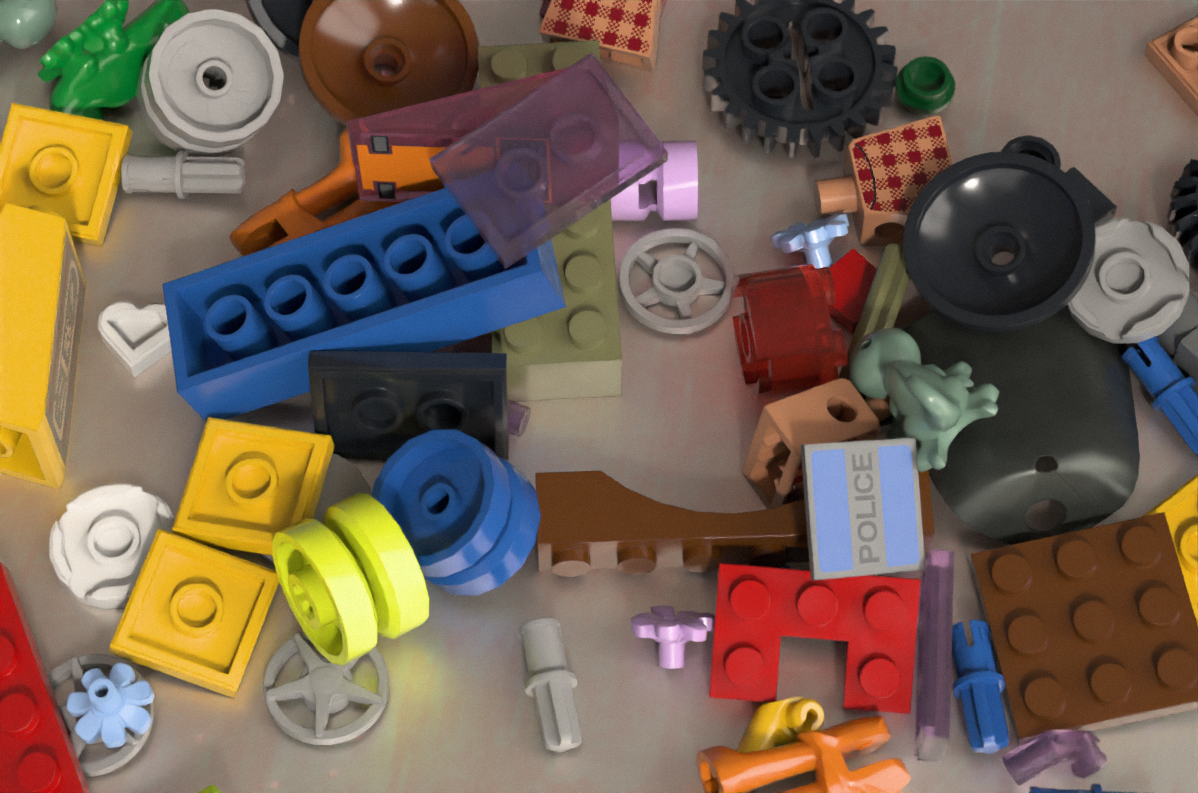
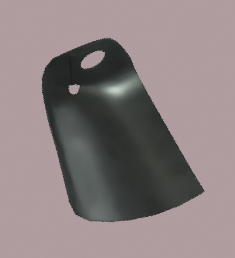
M1067 305L1053 316L1038 324L1008 332H985L969 329L945 319L937 312H932L901 329L911 335L917 343L921 355V365L934 364L940 369H948L952 365L963 361L972 368L969 378L973 381V386L979 387L990 383L999 391L995 402L998 406L996 415L973 420L954 437L948 447L946 466L940 470H936L933 467L929 469V477L943 500L968 527L995 540L1014 545L1093 528L1124 506L1134 491L1139 475L1140 462L1138 429L1129 365L1122 359V355L1127 351V343L1113 344L1090 335L1072 319ZM1051 456L1058 463V468L1049 472L1041 470L1039 473L1035 470V465L1040 457ZM1053 499L1060 501L1065 506L1066 515L1063 521L1050 530H1033L1025 522L1027 511L1039 501Z

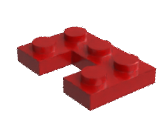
M719 563L709 698L775 702L777 697L781 636L847 641L842 700L843 709L911 714L921 580L918 578L880 575L811 580L810 570Z

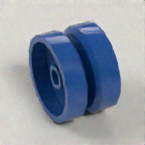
M431 430L408 440L388 458L374 482L371 496L386 508L399 525L413 549L424 579L451 595L477 596L500 587L523 566L536 543L541 514L535 488L522 471L508 461L496 456L494 451L477 439L459 430Z

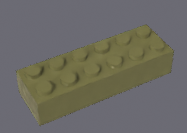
M599 40L478 46L482 148L494 149L496 170H498L496 139L549 141L552 204H544L566 304L565 308L491 332L492 353H507L508 402L622 396V353ZM499 141L500 167H501V168H503L502 144H501V142L545 143V150H546V175H547V199H548V202H543V203H549L547 142Z

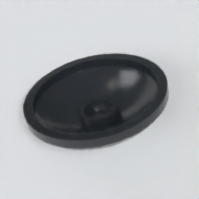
M1005 151L989 152L968 157L954 163L936 175L924 187L913 203L906 220L903 235L905 263L910 279L921 298L945 319L969 329L985 332L1020 330L1038 324L1056 314L1082 288L1092 268L1096 249V230L1090 205L1079 186L1060 168L1041 158L1029 154ZM1000 252H1009L1014 255L1012 261L1005 265H997L992 262V259Z

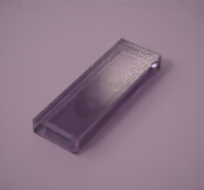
M931 549L930 554L927 553L925 559L926 570H922L920 575L914 756H917L919 761L941 762L950 739L954 551Z

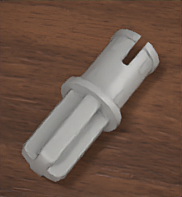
M186 150L178 151L176 156H134L133 154H126L121 166L122 187L127 194H133L134 192L176 193L179 199H187L190 193L239 194L243 191L247 179L245 162L239 157H190L189 152Z
M554 618L534 619L521 625L520 631H518L519 638L522 640L529 679L524 684L526 695L534 698L543 746L547 750L555 751V753L566 752L579 746L582 742V732L573 695V689L577 686V677L575 673L568 671L560 634V622Z

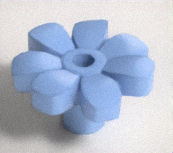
M835 213L826 219H819L808 223L807 226L802 222L791 225L786 230L774 233L771 236L774 249L781 248L783 253H791L796 250L804 252L810 274H817L826 271L833 265L828 244L835 237L848 234L847 226L850 225L846 214Z
M116 663L112 667L108 678L104 676L100 669H91L82 676V684L87 692H73L69 694L67 710L73 717L81 718L74 729L79 738L86 744L94 743L101 735L102 741L107 748H116L124 745L126 742L125 728H129L137 734H144L149 729L152 719L149 713L141 706H145L153 701L154 692L147 681L134 683L135 672L129 665Z

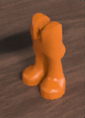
M356 122L346 128L339 136L340 162L331 172L298 192H295L292 188L277 201L246 219L231 232L229 238L236 250L242 256H246L416 198L417 194L415 191L397 190L396 182L373 181L374 190L363 189L357 145H368L369 154L382 153L373 152L370 133L361 123ZM377 183H393L396 199H379ZM366 191L362 197L323 221L316 218V216L360 192Z
M882 716L855 719L820 731H804L796 736V743L779 747L739 752L725 746H714L701 750L697 754L698 772L705 793H750L770 783L814 770L815 782L779 793H901V789L911 780L908 770L899 758L882 760L851 772L847 768L846 760L869 754L889 741L890 733Z

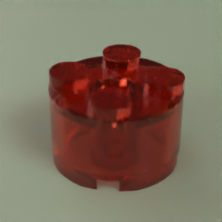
M812 263L733 276L731 299L743 297L744 312L738 316H732L734 335L745 384L756 383L750 395L753 401L795 395L838 379V367L847 366L848 356L842 329H832L828 305L835 303V288L829 267L815 268Z

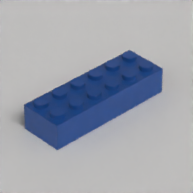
M519 163L162 284L177 393L205 422H207L208 417L226 420L311 392L308 371L310 351L432 352L566 307L544 203Z

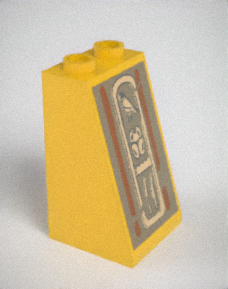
M7 202L0 214V473L60 490L66 471L86 280L66 218L43 206L34 205L26 208Z

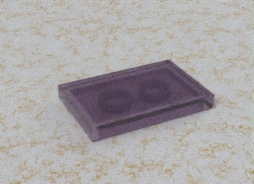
M590 53L430 158L429 161L432 170L506 269L667 162L668 152L594 54Z

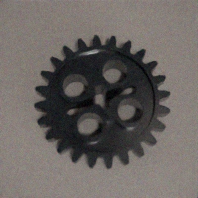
M735 0L734 15L724 12L719 14L718 30H709L707 49L703 50V91L711 93L710 109L711 111L724 110L723 127L725 129L733 128L739 124L743 125L741 142L746 144L757 135L764 137V153L769 154L776 144L780 142L786 143V152L789 158H794L799 145H807L813 157L817 158L820 155L821 142L826 141L835 150L841 152L844 148L845 133L854 139L865 136L866 123L878 126L881 122L882 109L890 108L898 67L894 66L896 47L886 45L888 36L887 26L873 28L875 14L873 9L855 14L856 0H843L840 4L833 0H755L754 5L746 0ZM788 28H793L797 34L799 67L803 78H807L806 98L811 110H805L802 106L799 68L796 60L791 59L793 42ZM817 39H825L828 40V42L819 41ZM758 47H768L771 49H760ZM827 88H837L842 91H831ZM768 96H780L782 99H771Z

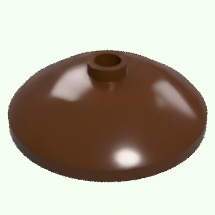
M314 0L302 23L298 56L300 69L309 91L319 105L334 119L347 127L356 122L361 123L370 135L405 138L429 132L443 125L465 104L471 94L479 70V41L469 14L458 0ZM381 63L388 64L395 73L392 75H382L376 71L374 66Z

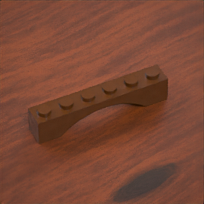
M929 470L924 472L918 471L925 558L929 556L935 531ZM602 471L535 473L536 491L541 514L537 532L539 571H552L559 576L576 577L595 569H618L625 574L639 575L649 573L655 570L656 567H684L692 572H710L718 569L719 563L781 568L787 563L809 562L805 499L773 509L742 513L700 512L660 503L626 488Z

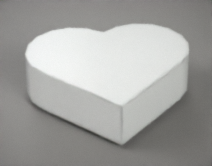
M118 301L106 306L100 313L98 330L103 343L134 378L171 352L165 304L151 303L140 308L132 302Z

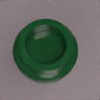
M929 56L915 58L905 65L896 77V97L903 107L913 113L921 115L936 114L946 109L953 100L955 93L954 77L947 65L937 58Z

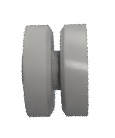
M209 9L188 13L165 29L140 68L136 94L142 118L159 141L176 152L186 150L190 156L217 157L233 153L249 142L268 122L280 102L284 74L278 50L262 28L240 14ZM202 77L209 79V87H218V90L207 88L203 83Z

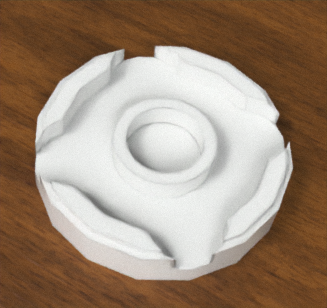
M129 483L101 484L78 494L66 505L67 511L61 516L59 522L56 519L50 532L49 557L62 587L79 602L103 610L125 608L158 528L173 533L172 527L175 519L168 504L158 496L156 498L152 494L144 492L142 487Z

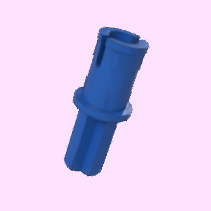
M1157 336L1138 343L1152 364L1149 363L1140 349L1135 350L1131 346L1122 355V359L1125 363H1128L1153 397L1154 401L1151 407L1155 412L1163 411L1191 451L1198 455V394L1194 390V386L1197 384L1193 376L1185 378L1160 344Z
M969 620L974 642L973 646L969 647L962 621L947 630V639L951 645L957 680L952 684V692L955 698L961 700L971 749L974 752H985L986 755L994 754L999 749L1007 747L1010 740L1001 692L1005 689L1006 682L1003 675L996 671L989 625L981 620Z

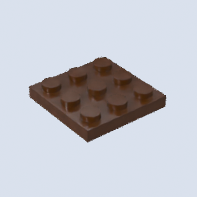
M1165 512L971 554V566L985 620L990 627V639L998 670L1006 682L1004 693L1019 747L1198 709V624Z

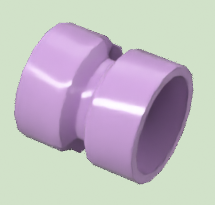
M696 140L662 141L657 150H650L644 141H610L612 221H645L650 212H657L663 221H697L698 160Z

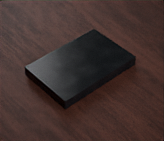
M310 351L308 371L314 431L317 434L330 435L335 446L333 454L340 455L343 458L388 459L408 440L431 430H459L494 451L496 456L509 460L507 353Z

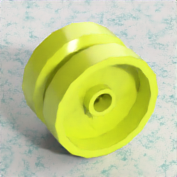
M356 493L329 506L324 514L323 524L317 519L305 518L275 534L272 540L273 561L279 583L288 604L304 633L316 649L331 663L343 666L372 651L377 644L378 634L395 639L422 625L429 617V597L426 584L413 549L399 525L386 508L368 493Z

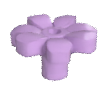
M654 606L651 607V613H640L631 618V631H633L636 637L653 638L659 642L658 665L669 669L684 667L685 643L690 640L696 642L705 641L707 631H714L715 616L711 613L679 611L675 615L674 607Z

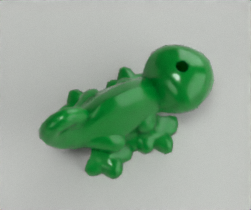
M106 0L83 24L57 41L39 60L44 68L37 75L43 81L48 83L54 78L61 76L50 95L49 110L104 121L99 107H118L133 99L137 95L140 68L168 26L190 13L184 1L156 0L123 27L129 7V0Z

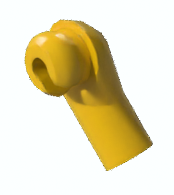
M802 696L763 704L754 712L736 750L739 752H751L774 748L796 742V736L804 731H820L825 720L823 708L816 700Z

